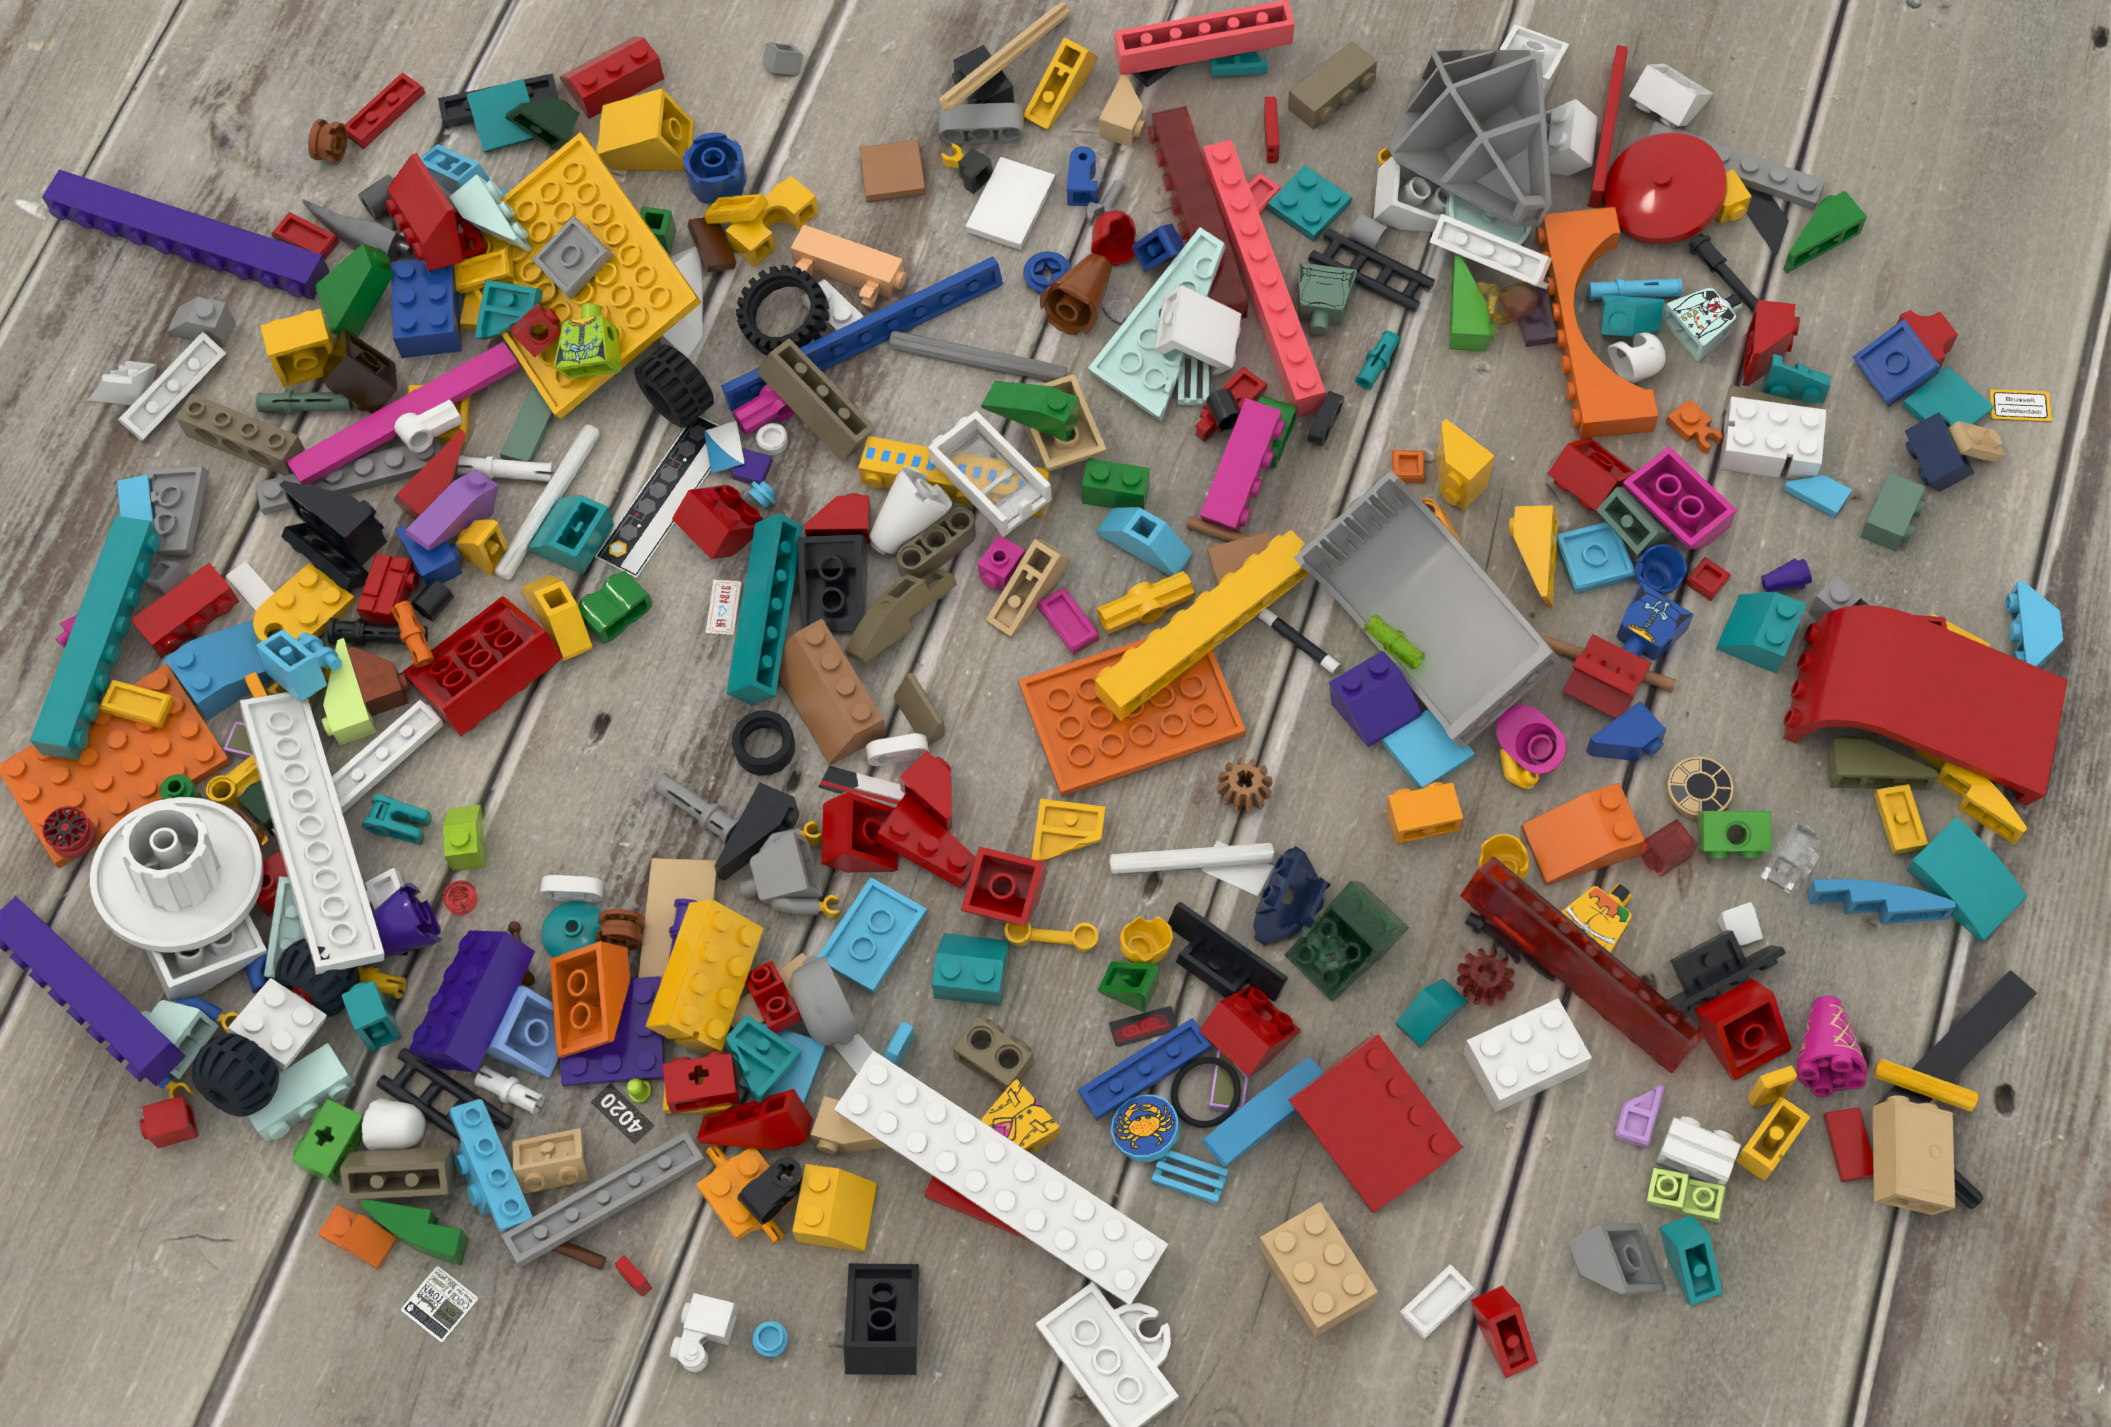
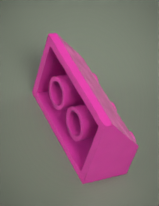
M1670 446L1632 474L1622 484L1689 549L1705 547L1711 544L1731 527L1737 511Z

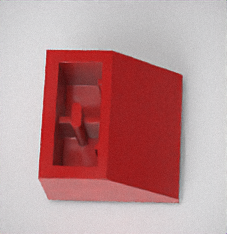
M729 485L688 490L672 517V520L711 559L733 556L752 541L755 523L764 520L760 516L759 511L749 506L740 497L738 490Z
M1250 985L1219 1001L1199 1031L1249 1077L1265 1068L1298 1035L1301 1029L1293 1023L1292 1018L1288 1014L1277 1009L1268 1000L1264 992Z

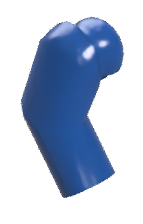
M263 943L268 951V944ZM267 953L245 967L253 993H258L267 982L264 976Z

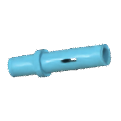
M1616 278L1612 282H1589L1587 286L1588 301L1601 300L1602 295L1657 298L1681 297L1682 294L1681 278L1632 281Z

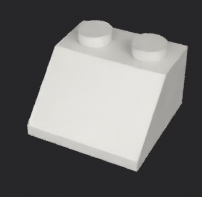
M1650 64L1644 69L1629 97L1637 101L1635 106L1647 113L1654 111L1661 116L1659 120L1662 123L1675 128L1676 126H1687L1711 99L1713 93L1666 64Z

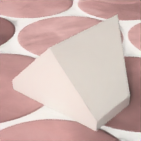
M126 361L125 366L119 365V370H110V374L102 375V382L87 401L132 405L153 383L157 364Z

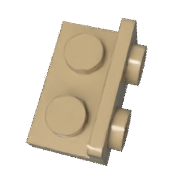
M581 1128L512 1141L513 1172L523 1194L583 1183L589 1180L585 1165L584 1138Z

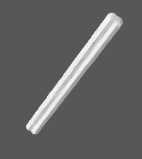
M586 424L580 431L497 564L495 572L500 578L510 580L528 552V546L558 499L565 493L599 438L600 433L596 427Z

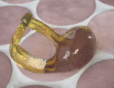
M1483 282L1476 284L1480 292L1489 295L1487 299V312L1490 318L1499 325H1506L1527 317L1537 306L1538 292L1528 282H1517L1500 291L1496 284H1485ZM1497 299L1502 303L1505 314L1495 312Z

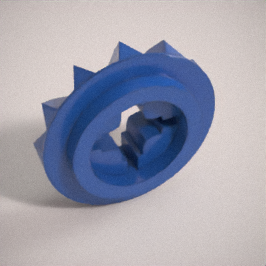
M1050 251L1040 252L1033 255L1026 262L1023 270L1024 280L1029 289L1033 288L1040 295L1050 284L1070 270L1071 265L1059 253ZM1045 266H1047L1052 274L1050 281L1044 276Z

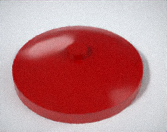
M1661 133L1639 140L1619 155L1607 174L1604 199L1607 208L1615 207L1619 229L1625 235L1648 244H1671L1698 234L1717 217L1727 195V176L1720 156L1705 141L1684 133Z

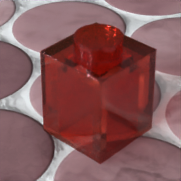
M1675 819L1645 839L1641 850V858L1650 870H1655L1662 877L1690 859L1698 844L1679 820Z

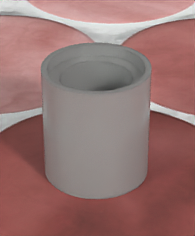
M1360 214L1350 230L1349 238L1378 251L1388 236L1389 227L1364 214Z

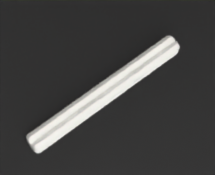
M1271 843L1121 853L1110 855L1109 861L1110 870L1113 874L1259 864L1274 861V848Z

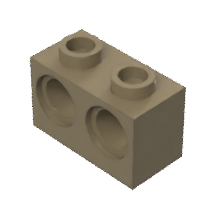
M977 1016L953 1047L954 1057L964 1066L1002 1092H1005L1016 1079L1021 1082L1034 1065L1032 1049L1021 1039L1015 1038L1012 1040L1004 1035L1003 1028L990 1019L985 1022ZM979 1039H986L991 1042L989 1047L983 1050L973 1047V1044ZM1006 1058H1015L1018 1061V1064L1010 1069L1000 1065Z

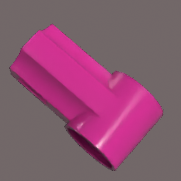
M768 384L761 389L758 397L732 411L739 428L746 435L774 419L784 421L795 414Z

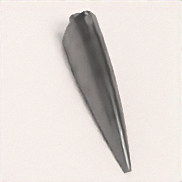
M305 199L302 201L326 228L354 250L363 243L374 248H380L388 255L390 266L391 262L398 261L403 253L409 256L413 253L412 246L408 247L404 236L373 221L334 213Z

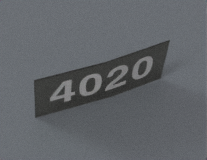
M611 1083L590 1102L634 1145L654 1127Z

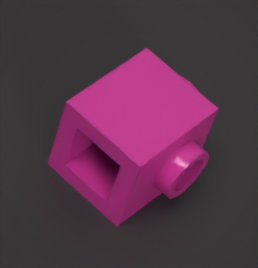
M998 535L978 562V573L981 582L990 589L995 590L997 588L1003 591L1024 557L1025 549Z

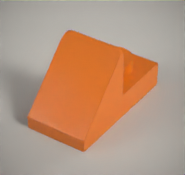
M338 1204L318 1232L321 1238L378 1270L398 1240L360 1213L356 1215Z

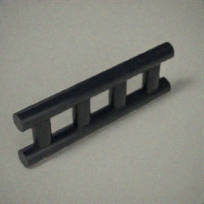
M1329 228L1325 231L1323 239L1330 243L1323 254L1313 250L1308 258V261L1316 265L1357 270L1355 284L1413 312L1418 310L1421 303L1413 298L1419 288L1422 286L1431 290L1435 279ZM1340 248L1356 255L1349 267L1333 260ZM1367 260L1383 268L1376 280L1360 273ZM1394 273L1410 281L1403 292L1387 286Z
M403 1048L398 1054L397 1058L405 1063V1065L395 1078L391 1080L387 1076L382 1075L376 1084L378 1088L398 1101L414 1105L421 1110L425 1119L460 1142L461 1140L449 1112L447 1115H444L431 1106L443 1089L458 1098L453 1107L478 1099L483 1100L494 1128L496 1125H499L507 1130L513 1122L512 1117L407 1048ZM416 1071L432 1081L420 1097L404 1088Z

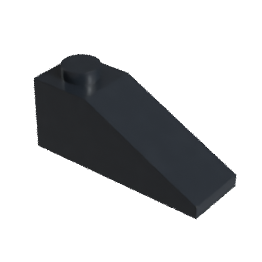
M759 782L714 865L719 879L725 881L747 865L751 857L759 853L760 848L771 834L788 830V828L792 829L796 825L800 812L798 811L794 796Z

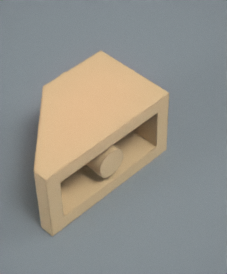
M1121 74L1099 118V137L1132 148L1137 137L1141 138L1143 136L1146 121L1143 120V106L1128 77Z

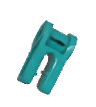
M373 795L371 800L373 807L368 818H364L361 826L368 832L378 836H388L421 845L424 839L423 832L412 824L428 826L432 820L431 813L425 809L399 802L385 795ZM397 820L409 821V822H411V825L409 826V825H406V824L397 822Z

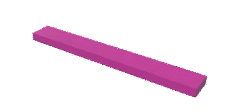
M504 342L286 462L299 483L309 485L398 436L394 426L398 418L403 414L415 413L420 415L448 400L456 404L519 369L518 361Z

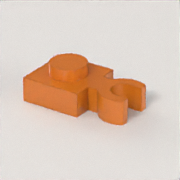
M1691 399L1667 416L1666 423L1687 443L1694 438L1697 441L1698 449L1704 454H1708L1711 449V445L1706 441L1707 439L1713 440L1717 445H1720L1723 435L1717 429L1709 428L1712 419Z

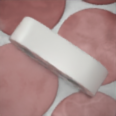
M918 733L878 739L866 745L867 760L869 765L886 766L916 761L924 753L929 752L927 737Z
M547 875L542 878L540 896L546 900L558 902L584 901L597 903L602 901L604 882L598 878L586 876Z

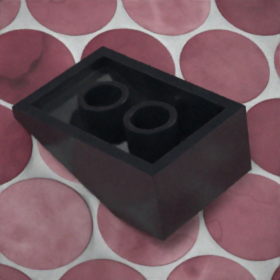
M283 481L279 484L295 515L304 523L310 524L360 566H363L387 543L382 533L384 527L374 517L376 511L367 501L362 500L359 502L350 494Z
M866 535L798 537L801 629L823 619L830 632L855 631L866 614Z
M849 1263L844 1337L845 1374L917 1375L919 1264Z

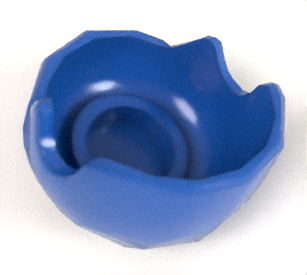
M1659 544L1648 548L1635 566V579L1638 585L1642 582L1663 596L1673 593L1680 586L1687 573L1684 556L1675 547L1666 544Z

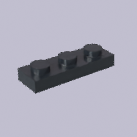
M305 522L284 528L281 537L296 552L309 559L317 569L331 577L339 587L349 590L365 585L369 572L310 524Z

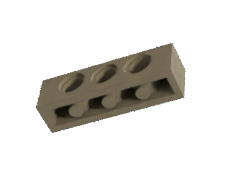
M191 393L176 416L179 425L187 437L284 476L293 474L286 461L305 451L298 435Z

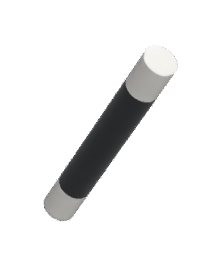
M1268 608L1260 613L1259 618L1330 673L1334 675L1340 669L1341 664Z

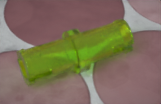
M1377 614L1368 620L1372 625L1370 626L1366 623L1364 631L1384 645V651L1388 654L1393 653L1409 666L1411 670L1416 669L1421 664L1417 659L1423 661L1425 654L1406 640V635L1401 630H1394Z

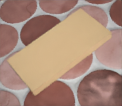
M651 859L645 927L643 931L644 937L638 978L656 976L663 978L672 944L669 928L673 926L676 914L674 901L679 898L696 901L715 900L718 876L714 865L717 860Z

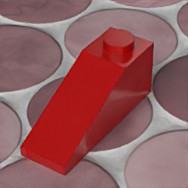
M462 429L395 496L393 501L414 520L451 484L466 434Z
M790 1089L767 1096L761 1103L754 1100L705 1115L697 1139L701 1144L779 1150L789 1146L795 1147L806 1142L813 1118L795 1089Z

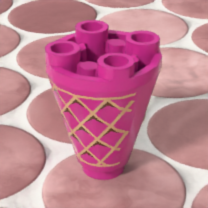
M1834 996L1816 998L1809 1011L1796 1064L1798 1080L1806 1087L1812 1088V1093L1820 1097L1829 1096L1833 1091L1863 1088L1866 1085L1867 1065L1844 1006Z

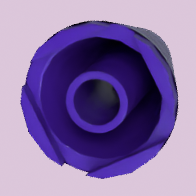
M406 883L372 912L383 947L384 958L431 946L441 941V938L436 936L441 933L437 917L427 900L420 902L416 897V894L421 891L412 883Z

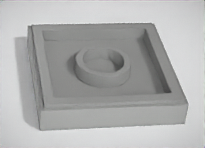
M573 215L532 260L566 296L572 299L611 259L613 254Z

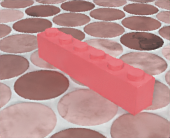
M1288 0L1118 30L1115 31L1114 52L1121 76V74H1133L1290 45L1293 43L1295 24Z

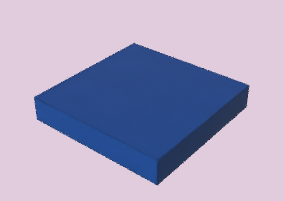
M1905 319L1853 356V359L1888 406L1894 404L1942 369Z

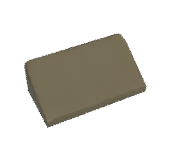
M910 672L905 676L895 692L894 700L914 732L925 735L928 745L945 736L944 721L915 675Z

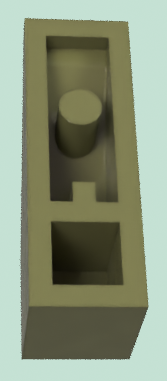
M1852 735L1834 738L1827 751L1830 788L1882 789L1909 784L1911 790H1930L1938 777L1937 770L1869 739H1857Z

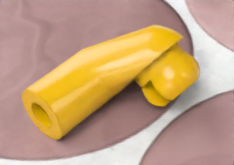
M1504 749L1499 751L1506 780L1522 789H1531L1538 783L1539 774L1531 773L1524 769Z

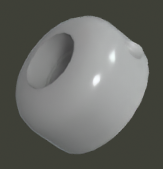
M811 956L805 959L803 966L793 972L789 987L809 1034L813 1040L825 1046L837 1043L841 1045L850 1043L854 1035L859 1034L860 1031L826 957L817 958L816 956Z

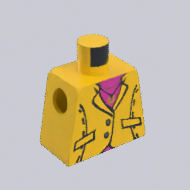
M1017 1079L1011 1083L981 1119L983 1123L1031 1154L1060 1137V1126Z

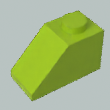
M481 804L451 808L447 811L443 824L444 857L452 871L486 867Z

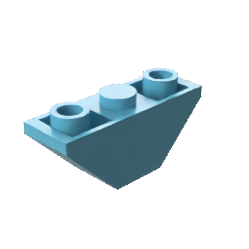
M1140 507L1113 508L1096 530L1097 535L1169 576L1181 572L1193 556V552L1165 521Z
M2017 581L2011 593L2006 595L2005 608L2007 612L2011 613L2012 621L2008 632L2009 640L2014 641L2015 651L2012 657L2041 668L2055 654L2063 641L2060 610L2024 581Z

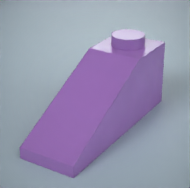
M476 469L454 480L406 529L405 535L428 551L461 533L463 529L468 528L474 520H483L492 515L499 485Z

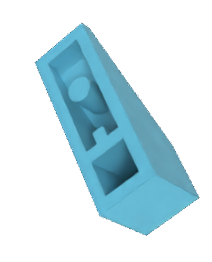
M437 144L421 157L434 180L450 194L455 193L475 175H479L486 182L490 180L479 162Z

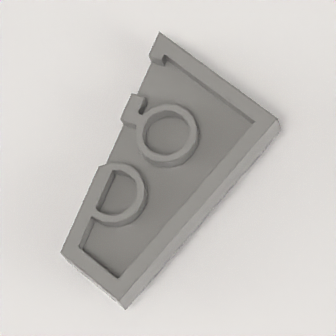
M203 466L147 469L148 479L152 481L153 492H150L151 502L155 505L156 517L153 519L154 527L161 536L158 552L163 556L192 555L209 471Z

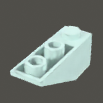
M475 175L450 196L462 218L480 231L528 252L532 250L526 240L529 236L520 223H515L512 218L515 216L514 211L505 201L500 200L499 196L502 192L492 180L486 182L479 175Z

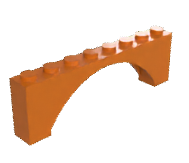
M1615 207L1548 213L1545 215L1541 225L1536 227L1537 245H1542L1543 248L1541 254L1552 258L1547 270L1548 278L1545 281L1549 283L1546 293L1547 296H1552L1553 300L1550 307L1552 322L1557 321L1556 345L1557 348H1562L1563 352L1560 360L1562 374H1567L1568 377L1566 397L1568 401L1572 400L1574 409H1571V423L1573 427H1577L1579 439L1654 432L1658 419L1653 389H1642L1620 377L1603 364L1585 342L1575 317L1574 293L1580 280L1597 259L1608 250H1616L1620 229Z

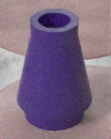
M1794 558L1768 574L1762 575L1761 582L1765 592L1804 589L1806 584L1812 583V577L1805 559L1797 560Z

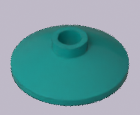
M584 901L566 902L553 909L546 917L541 932L542 943L548 954L553 958L597 943L596 932L600 929L598 915L601 911L596 906ZM570 925H578V929L575 932L567 931Z

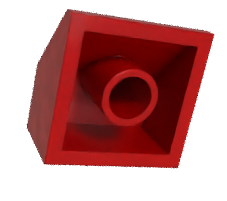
M1757 300L1746 332L1743 386H1750L1766 375L1773 354L1780 355L1784 359L1785 353L1791 352L1793 339L1798 334L1800 317H1795L1796 304Z
M1589 437L1567 443L1547 474L1554 479V484L1559 489L1571 492L1579 498L1578 502L1584 508L1590 511H1597L1596 509L1616 487H1624L1622 485L1623 482L1636 471Z
M846 792L824 802L821 864L846 873L897 871L898 854L875 841L877 833L895 808L851 792Z
M979 846L961 911L1027 927L1039 904L1047 876L1044 862Z
M1752 978L1694 1009L1704 1039L1732 1080L1744 1076L1792 1049L1774 992Z

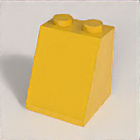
M662 88L603 105L597 153L613 170L685 171L683 155L686 148L689 149L692 146L694 120Z

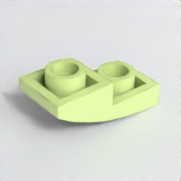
M1654 1168L1647 1203L1682 1215H1692L1694 1218L1720 1223L1726 1188L1724 1185L1692 1180L1689 1178V1174Z

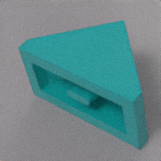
M1442 979L1422 989L1397 1020L1396 1025L1421 1048L1468 1004V1001L1445 979Z

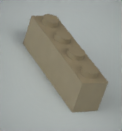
M790 338L771 351L756 372L842 462L861 448L867 437L875 430L874 425Z

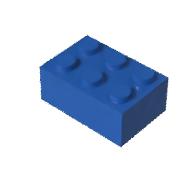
M416 259L391 262V269L394 275L391 279L393 340L401 358L462 351L460 293L455 288L454 264L428 271L423 262Z

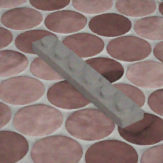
M1656 121L1648 135L1649 137L1661 133H1684L1700 138L1712 146L1718 153L1726 172L1732 169L1735 170L1744 186L1814 210L1825 184L1823 179Z
M435 437L432 445L420 453H414L406 445L360 456L308 486L349 494L414 477L442 449L438 437ZM294 474L255 483L263 515L291 508L279 484L283 481L300 484Z
M685 1131L501 1235L517 1266L521 1268L705 1163L704 1158L689 1133Z

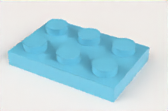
M870 877L817 958L825 956L834 973L874 995L928 914L927 908Z

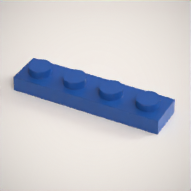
M1193 1018L1078 1089L1079 1096L1096 1121L1119 1108L1127 1100L1138 1096L1181 1069L1188 1062L1211 1050V1043L1199 1031L1200 1028Z

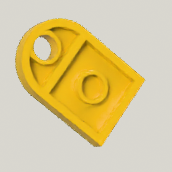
M308 563L257 609L253 619L254 631L259 642L267 639L268 633L275 629H284L297 641L298 636L303 632L319 637L327 630L331 617L339 619L356 604L353 595L344 588L339 587L332 579Z

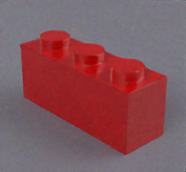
M207 563L133 617L131 621L162 659L166 655L178 650L185 641L195 634L203 632L219 616L230 612L239 600L228 583L210 563Z

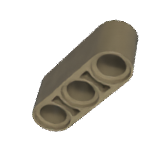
M964 507L954 508L905 544L897 554L901 578L906 574L921 578L932 569L940 568L968 547L976 537L973 513ZM958 525H966V526H967V527L964 528V529H956V528H955V527L958 526ZM935 543L943 544L938 548L931 547ZM909 562H918L915 566L906 565Z

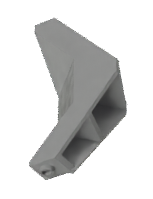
M1435 48L1430 51L1431 58L1388 146L1394 161L1513 227L1541 225L1552 204L1543 73L1542 62L1534 50L1437 51Z

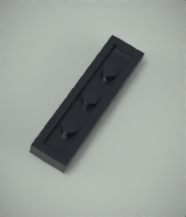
M553 73L524 79L531 102L552 97L558 98ZM483 89L438 98L444 128L474 122L466 94Z

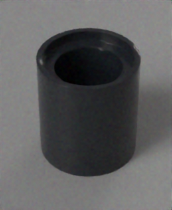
M1219 389L1207 397L1206 404L1218 429L1229 430L1234 428L1241 409L1230 389Z
M432 579L411 604L419 614L433 622L454 599V595L441 582Z

